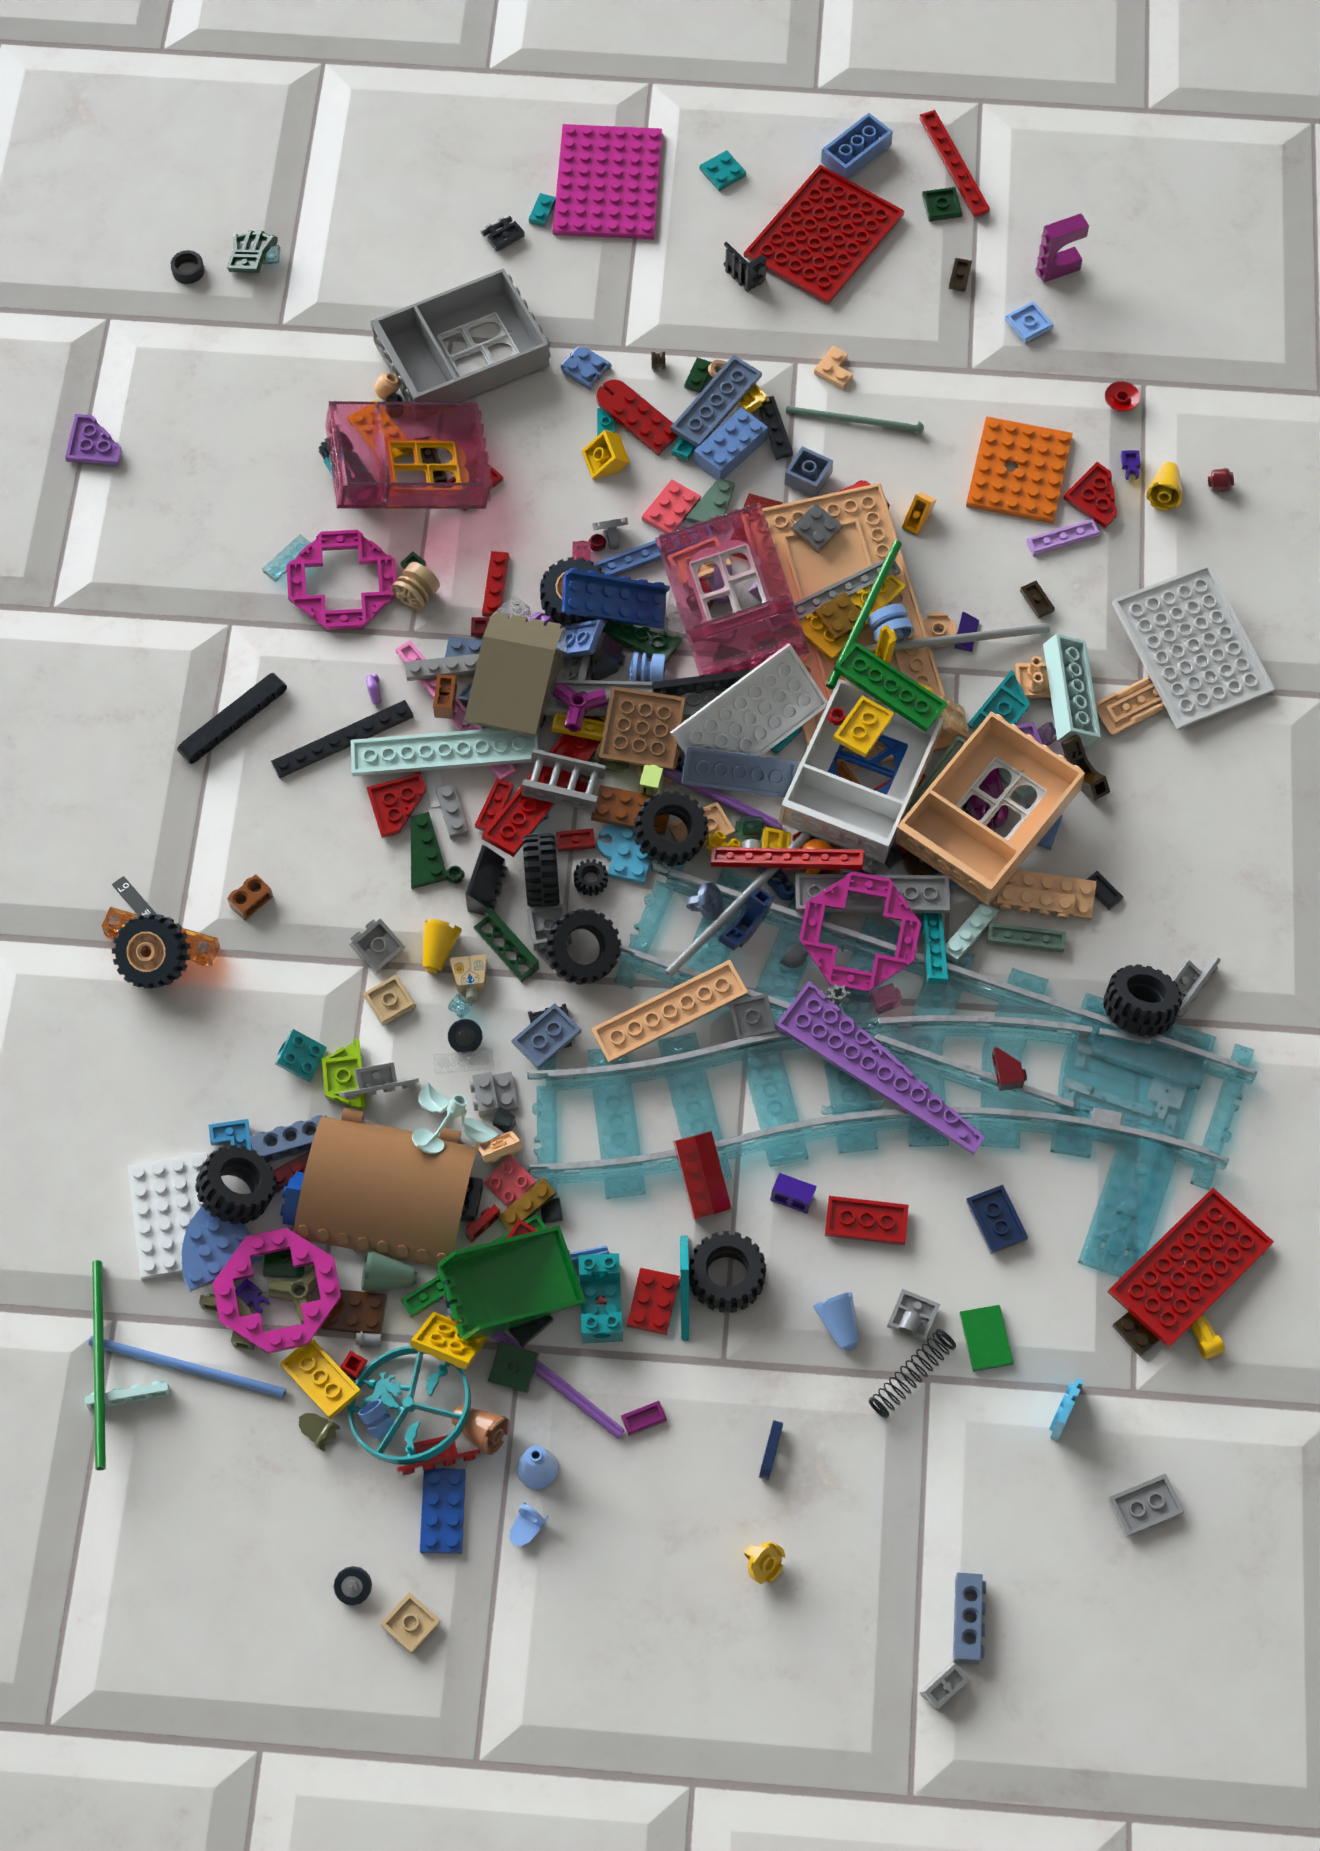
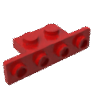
M448 1435L413 1443L416 1449L414 1455L430 1450L442 1442ZM454 1441L439 1455L426 1461L397 1467L396 1470L397 1473L402 1472L403 1475L415 1473L417 1468L423 1467V1471L436 1468L435 1464L443 1463V1466L456 1464L455 1460L463 1458L464 1462L476 1459L475 1455L480 1454V1449L457 1453Z

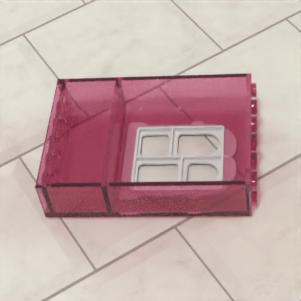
M753 503L746 508L735 509L728 514L717 515L711 520L699 521L693 526L681 527L675 532L663 533L655 538L699 676L755 669L789 644H791L798 657L810 653L760 503ZM734 553L744 554L749 560L751 569L730 576L726 566L728 557ZM704 563H715L720 569L725 586L722 589L705 594L698 578V569ZM754 578L762 603L742 610L733 585L737 582ZM722 596H728L733 613L712 619L707 602Z

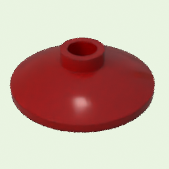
M1114 382L1105 391L1106 403L1117 411L1132 410L1138 405L1140 400L1138 389L1128 382Z

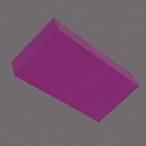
M660 1401L621 1415L628 1436L667 1421Z

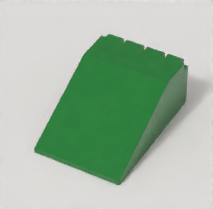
M560 1225L456 1250L438 1263L440 1268L437 1270L441 1282H448V1284L443 1286L448 1302L454 1301V1304L449 1305L454 1321H461V1323L456 1324L460 1339H463V1341H471L494 1335L586 1302Z

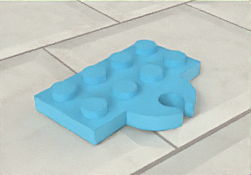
M615 825L606 826L600 831L599 838H610L612 842L605 844L601 840H597V847L602 856L611 860L608 877L645 885L650 860L647 859V853L642 854L640 852L641 846L636 845V836L633 835V829Z

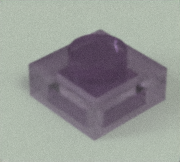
M1047 722L1037 729L1043 745L1049 746L1057 740L1056 730L1052 722Z

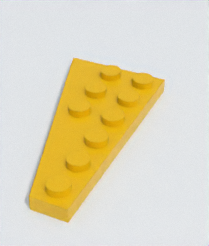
M893 574L887 576L869 616L876 610L888 606L906 588V585ZM872 586L865 589L862 588L849 596L859 611H861ZM811 613L806 618L791 623V627L831 661L842 651L850 635L849 632L834 641L815 613ZM867 620L862 631L868 626Z

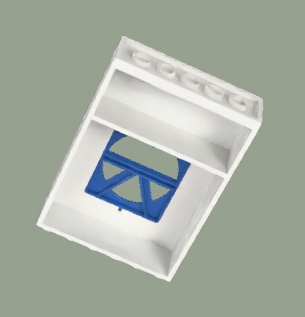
M838 679L782 802L778 823L800 832H806L808 835L823 839L844 849L864 850L866 857L874 858L873 860L884 864L896 838L897 825L906 815L938 741L944 718L939 716L928 731L925 732L852 682ZM862 695L894 713L893 719L877 740L888 748L870 760L859 754L856 756L843 751L842 749L845 746L833 740L834 734L841 725L835 726L828 721L829 712L833 708L843 709L847 717ZM893 755L895 770L878 763ZM839 758L891 778V780L884 787L876 791L839 777L837 759Z

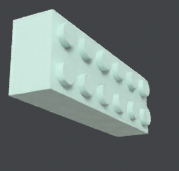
M1055 634L1043 644L1057 741L1063 742L1077 734L1081 738L1083 747H1089L1101 738L1086 641Z

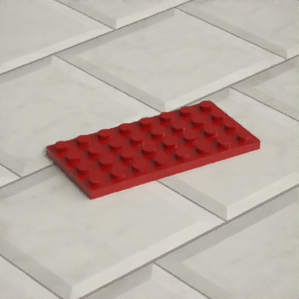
M1212 1188L1107 1293L1164 1345L1170 1348L1272 1246L1274 1241L1217 1190Z

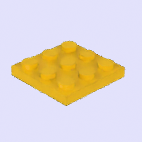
M433 1311L411 1339L410 1347L466 1370L485 1345L489 1336L471 1341H463V1339H460L456 1324L460 1322Z

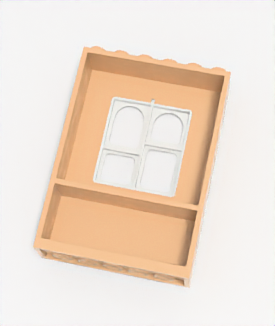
M990 712L897 825L895 843L941 874L949 876L951 881L989 906L1080 792L1085 773L1079 766L1069 763L1062 755L1052 752L1047 745L1040 744L1033 736L1026 735L1020 731L1018 726L1011 725L1005 721L1001 715ZM1003 768L1010 773L1011 782L999 798L994 799L982 791L979 785L993 769ZM1021 785H1029L1037 793V798L1029 809L1023 808L1010 799V795ZM971 795H976L990 805V809L979 821L961 810V807ZM1003 805L1008 806L1022 817L1005 838L987 827L989 821Z

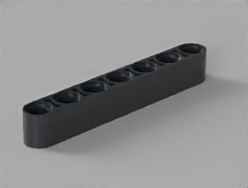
M275 673L268 674L182 741L177 748L178 753L190 764L197 762L286 691L287 685Z

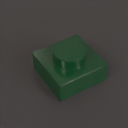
M411 552L400 562L403 569L411 562L426 566V561L414 552Z

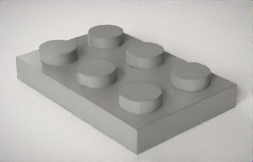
M1166 1474L1108 1498L1126 1537L1175 1518L1185 1512Z

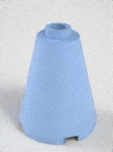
M852 1292L840 1294L827 1299L823 1304L819 1302L813 1306L840 1349L844 1348L845 1351L857 1347L856 1343L859 1342Z
M540 1446L530 1447L520 1457L517 1464L519 1479L530 1489L539 1490L547 1488L558 1475L559 1468L556 1457L550 1451Z

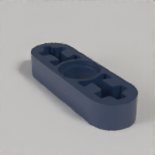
M758 868V872L760 873V875L767 868ZM780 868L767 883L780 899L790 901L794 898L795 886ZM772 878H779L781 881H776Z
M773 1420L759 1478L770 1479L783 1422Z

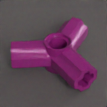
M559 683L552 692L556 699L569 708L565 728L570 732L581 731L583 719L588 710L608 705L603 689L583 694L574 691L565 683Z

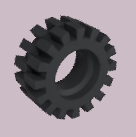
M586 859V863L581 861L580 866L577 864L576 870L574 869V884L579 892L582 891L583 895L589 893V896H592L594 892L595 895H599V891L602 893L604 888L607 887L608 871L605 865L602 866V862L596 863V859L590 862L589 859ZM590 872L598 875L597 881L592 883L586 882L583 877Z

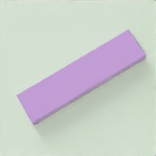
M1094 519L1027 538L1026 543L1032 556H1036L1099 537L1100 532Z

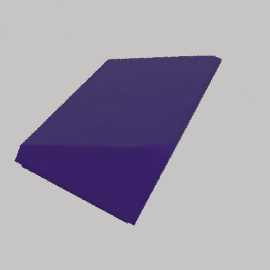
M962 612L957 634L977 632L979 620ZM974 642L955 644L954 648L972 652Z

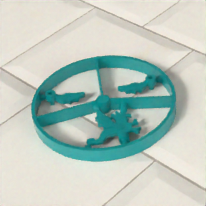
M404 1346L390 1350L373 1360L365 1367L355 1381L359 1389H361L363 1384L375 1389L373 1395L365 1398L361 1407L355 1406L356 1399L347 1407L350 1428L362 1448L383 1462L397 1465H409L426 1461L446 1450L463 1431L471 1410L470 1386L461 1368L455 1367L461 1374L465 1386V1404L462 1415L414 1402L423 1355L427 1353L419 1352L410 1346ZM418 1354L411 1385H401L400 1381H397L396 1385L394 1382L390 1383L396 1377L390 1374L385 1379L386 1372L380 1373L381 1380L379 1381L374 1379L367 1380L377 1368L386 1362L403 1355ZM445 1362V1365H439L438 1372L431 1374L429 1379L426 1380L427 1385L425 1388L428 1390L429 1396H432L436 1386L439 1384L440 1377L448 1374L446 1366H450L451 1363ZM400 1389L409 1391V1395L403 1399V1406L400 1407L388 1392L392 1393L396 1398L398 1394H402ZM381 1398L385 1406H388L390 1409H399L400 1414L377 1451H375L359 1438L354 1424V1412H359L366 1404ZM415 1409L459 1420L453 1431L442 1442L430 1450L414 1455L416 1449L413 1443L417 1438V1431L421 1424L417 1421L405 1431L406 1435L404 1438L407 1442L405 1451L407 1456L396 1457L383 1454L407 1414L415 1411Z

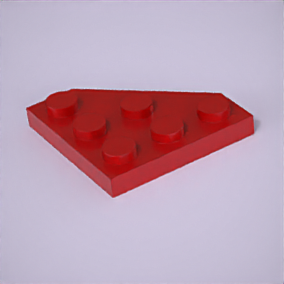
M1096 462L1064 494L1063 499L1089 518L1094 519L1096 523L1105 529L1117 517L1111 471Z
M421 772L366 787L381 838L399 834L426 793Z

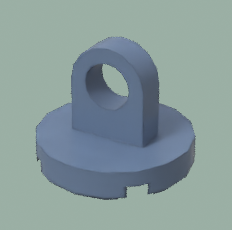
M712 882L702 884L697 896L687 898V909L701 912L702 916L708 921L716 920L723 912V899L719 897L720 889Z

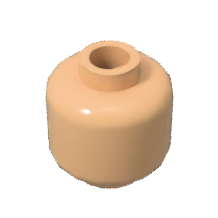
M391 373L382 374L374 385V391L380 399L384 400L387 396L396 394L400 384L395 375Z

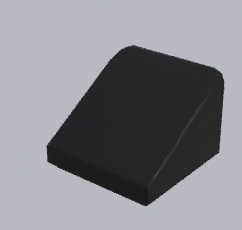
M499 1106L493 1120V1125L506 1133L515 1127L516 1118L509 1111Z
M560 1198L552 1199L541 1207L544 1224L563 1221Z

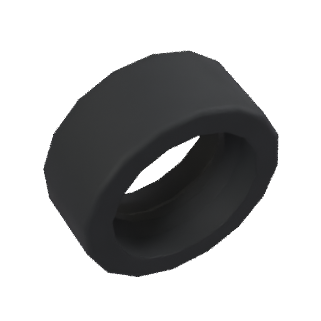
M184 250L173 256L171 270L175 280L183 284H192L203 277V259L198 253ZM185 262L197 264V267L190 272L178 270V267Z

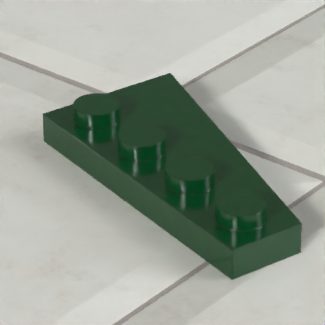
M608 621L602 630L603 633H606L617 643L642 655L646 653L650 659H652L653 654H665V664L683 640L682 636L677 635L673 637L663 631L657 633L650 631V628L647 627L638 628L634 627L633 624Z
M429 812L411 816V889L447 880L446 868Z

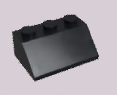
M485 845L481 847L465 894L467 911L484 916L485 911L489 908L495 910L497 905L496 896L501 893L503 883H501L502 878H506L508 872L505 859Z

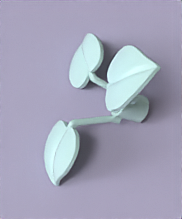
M429 1083L420 1091L418 1100L422 1108L430 1113L437 1111L439 1113L447 1112L446 1118L434 1135L431 1131L424 1128L416 1129L413 1132L412 1140L423 1152L438 1154L443 1150L444 1142L437 1136L450 1117L457 1118L462 1115L461 1126L464 1127L463 1133L469 1140L475 1143H487L498 1136L497 1132L480 1121L472 1118L465 1119V1114L467 1113L465 1107L468 1101L464 1096L455 1094L448 1101L445 1096L436 1091Z

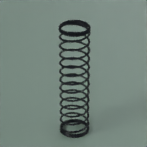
M941 1329L935 1330V1333L932 1334L933 1338H928L927 1344L924 1343L922 1344V1349H917V1355H911V1360L905 1362L906 1366H900V1372L896 1371L895 1377L889 1378L890 1383H884V1389L879 1388V1394H873V1397H870L868 1400L869 1404L880 1416L888 1418L890 1414L887 1408L874 1396H879L891 1410L895 1411V1407L886 1398L881 1396L880 1390H884L897 1405H901L897 1397L886 1389V1384L890 1385L902 1399L906 1400V1396L891 1383V1379L897 1380L907 1393L912 1394L910 1388L897 1378V1373L902 1374L912 1387L917 1388L916 1383L902 1372L903 1367L908 1369L918 1382L922 1383L921 1377L908 1367L907 1362L913 1363L923 1376L928 1377L927 1372L913 1361V1356L918 1357L920 1362L929 1371L933 1372L932 1366L918 1355V1351L924 1352L934 1365L939 1366L938 1361L924 1350V1345L929 1346L931 1351L940 1360H944L943 1355L929 1344V1340H933L940 1350L947 1355L950 1354L947 1348L955 1350L956 1343L945 1331ZM935 1334H936L937 1338L939 1339V1341L935 1340V1338H934V1335H935Z

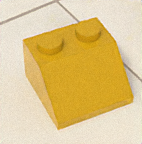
M603 430L581 450L592 479L619 473L630 463L620 435L611 431Z

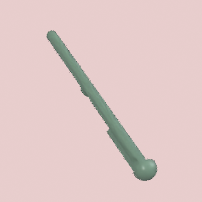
M791 406L786 407V413L909 430L915 431L916 435H920L924 431V425L919 421L918 425H911L909 423Z

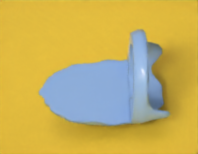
M524 1502L520 1506L519 1516L515 1519L514 1525L510 1530V1540L513 1545L523 1546L528 1544L546 1523L548 1516L543 1519L535 1509Z

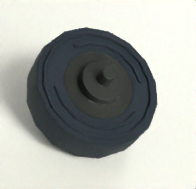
M460 1019L454 1022L448 1031L450 1046L456 1052L462 1054L475 1051L481 1045L483 1039L480 1026L470 1019Z

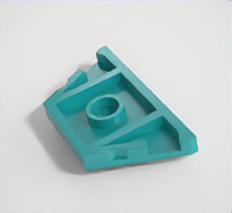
M1012 670L968 722L969 728L977 729L990 712L999 714L1011 725H1016L1030 708V703Z

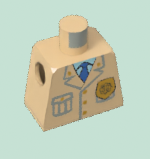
M486 954L450 958L451 970L458 993H466V1000L468 1001L477 1000V991H484L486 988Z

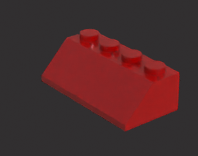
M712 1131L674 1140L673 1143L692 1218L698 1219L732 1209Z

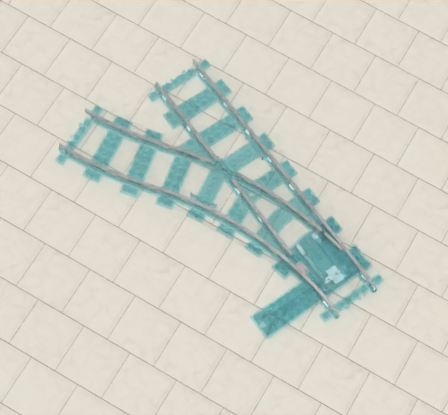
M686 861L680 866L675 863L673 867H668L667 863H664L663 866L652 863L651 871L666 876L667 880L666 883L657 880L652 890L653 896L647 894L644 897V903L647 906L639 923L634 924V929L638 930L639 934H630L631 942L628 947L618 946L619 950H621V955L617 959L622 960L614 983L633 989L639 973L671 983L675 987L726 962L731 949L719 942L718 939L737 920L746 903L672 977H669L664 970L672 962L647 953L672 894L675 891L690 897L697 896L701 885L710 882L683 873ZM722 869L716 885L721 892L719 897L723 899V912L755 881L754 879ZM681 879L683 881L692 883V886L679 882V880ZM795 895L788 908L772 903L769 910L773 912H768L763 922L780 927L755 991L747 989L748 995L740 998L744 999L767 993L774 1025H776L793 1002L810 959L808 954L806 957L807 961L798 968H788L780 963L795 943L806 951L799 941L804 912H796ZM824 915L819 941L841 948V951L852 952L847 968L872 972L875 954L895 957L900 929L866 918L861 932L858 933L825 921L827 915ZM702 917L693 941L714 921H708ZM832 931L845 935V938L832 934ZM968 952L957 963L946 958L947 985L927 983L925 955L915 953L914 959L918 960V963L913 962L903 970L926 978L911 1016L869 1019L882 984L870 992L845 988L846 992L850 991V997H848L849 1004H844L840 1011L853 1019L858 1027L865 1030L874 1040L879 1042L906 1066L920 1082H924L929 1090L942 1098L945 1104L944 1079L981 1091L980 1107H950L960 1115H971V1117L962 1118L968 1121L974 1128H980V1133L985 1137L981 1146L1019 1149L1020 1131L1052 1134L1050 1152L1090 1158L1092 1140L1117 1145L1078 1260L1080 1264L1121 1278L1147 1251L1176 1160L1195 1166L1190 1184L1207 1190L1210 1189L1216 1168L1225 1170L1229 1163V1158L1220 1155L1224 1142H1229L1232 1137L1231 1132L1227 1130L1230 1127L1234 1112L1238 1111L1240 1107L1233 1100H1242L1241 1090L1244 1082L1252 1084L1257 1075V1071L1249 1069L1254 1049L1235 1043L1230 1059L1212 1053L1216 1041L1215 1036L1174 1023L1172 1028L1165 1033L1156 1034L1151 1037L1128 1033L1127 1030L1120 1029L1118 1024L1113 1023L1110 1020V1016H1107L1103 1006L1104 998L1086 993L1081 1008L1046 997L1044 993L1048 985V979L1012 968L1007 983L970 971L975 955ZM644 962L655 964L657 967L645 964ZM978 981L991 985L992 987L989 988L981 984H978ZM964 990L999 1002L995 1016L954 1015L962 991ZM1052 1006L1066 1011V1013L1052 1009ZM911 1023V1026H897L898 1024ZM976 1023L990 1024V1026H976ZM775 1028L776 1032L737 1040L736 1036L734 1041L703 1049L699 1048L696 1032L658 1040V1047L661 1058L631 1063L628 1062V1055L608 1064L602 1050L593 1049L588 1050L589 1068L556 1070V1055H554L541 1068H536V1071H527L528 1080L546 1079V1086H537L538 1103L532 1105L533 1114L538 1115L537 1136L534 1138V1143H540L542 1146L539 1149H534V1154L537 1155V1164H529L528 1173L533 1178H537V1182L542 1178L546 1179L557 1193L552 1199L558 1198V1184L604 1180L606 1199L644 1195L646 1192L643 1175L680 1170L675 1150L645 1155L640 1154L631 1083L660 1078L667 1079L681 1139L712 1131L724 1179L732 1178L728 1159L762 1150L766 1151L769 1167L807 1160L809 1156L805 1141L836 1136L839 1154L878 1149L876 1131L907 1129L909 1147L948 1146L949 1139L902 1109L872 1111V1109H879L883 1106L884 1098L871 1101L867 1086L825 1059L823 1061L831 1106L822 1105L821 1113L823 1115L832 1114V1116L799 1121L781 1051L803 1048L805 1046ZM1057 1030L1071 1031V1034L1057 1032ZM945 1037H986L982 1048L981 1069L943 1057L942 1045ZM1027 1040L1068 1044L1060 1066L1057 1096L1027 1085H1023L1021 1089L999 1091L992 1059L993 1048L998 1047L1021 1062ZM920 1041H926L927 1044L923 1046L920 1044ZM894 1047L905 1051V1053L893 1050L891 1048ZM726 1051V1053L712 1056L714 1053ZM742 1060L760 1130L723 1139L705 1069ZM1214 1061L1216 1063L1225 1065V1068L1212 1064L1211 1062ZM654 1066V1069L640 1071L642 1068ZM966 1072L980 1077V1079L966 1075ZM1207 1073L1223 1079L1203 1144L1199 1146L1183 1141L1204 1074ZM571 1076H573V1079H560V1080H559V1077H571ZM592 1088L601 1160L557 1163V1090ZM1041 1098L1055 1103V1105L1041 1101ZM896 1116H898V1119H885V1120H884V1117H896ZM1031 1119H1039V1120H1045V1122L1030 1121V1120H1031ZM826 1125V1127L812 1129L814 1126ZM754 1140V1142L741 1145L743 1142ZM1183 1149H1186V1150H1189V1151H1193V1152H1196L1197 1155L1192 1154V1153H1188V1152H1185V1151H1182V1150H1183ZM670 1158L672 1159V1160H670V1161H664V1162H658V1163H657V1160H664V1159H670ZM579 1169H580V1172H566V1173H565V1170H579Z

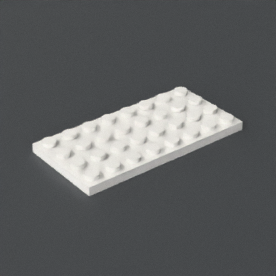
M787 644L670 733L684 754H686L687 746L762 756L826 708L828 701L791 644Z

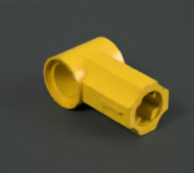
M1206 1316L1199 1317L1191 1326V1329L1198 1341V1348L1202 1357L1207 1360L1225 1352V1346L1221 1338L1215 1335Z

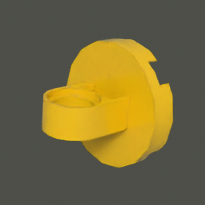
M767 1541L757 1548L750 1545L744 1552V1555L749 1559V1576L759 1584L772 1582L783 1569L781 1562L782 1557L785 1558L783 1548L774 1542Z

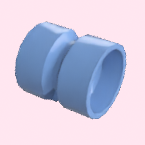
M381 1399L366 1404L358 1412L362 1422L368 1424L367 1430L373 1439L386 1435L394 1423L391 1415L386 1414L387 1409Z

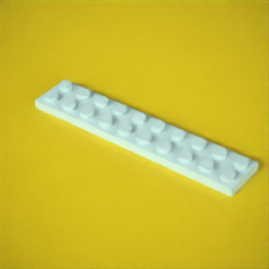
M480 729L351 740L352 776L528 763L531 762L532 750H538V735L532 737L498 729Z

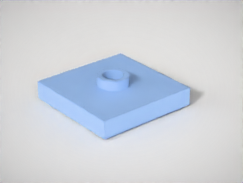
M1034 301L1005 316L1006 322L1024 343L1053 329L1054 326Z

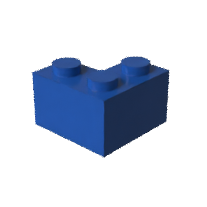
M296 1171L293 1178L289 1179L288 1185L284 1186L282 1198H285V1203L282 1205L280 1216H283L282 1224L291 1226L295 1224L304 1177L302 1172Z

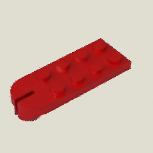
M608 380L603 383V387H599L596 396L598 406L658 456L678 437L677 434L671 431L673 422L624 382Z

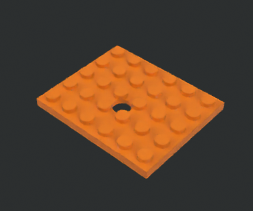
M986 416L966 507L1054 524L1073 433ZM1007 462H1014L1018 468L1010 472L1007 471L1004 465Z

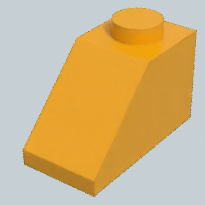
M922 492L915 494L902 528L918 535L930 517L937 499Z

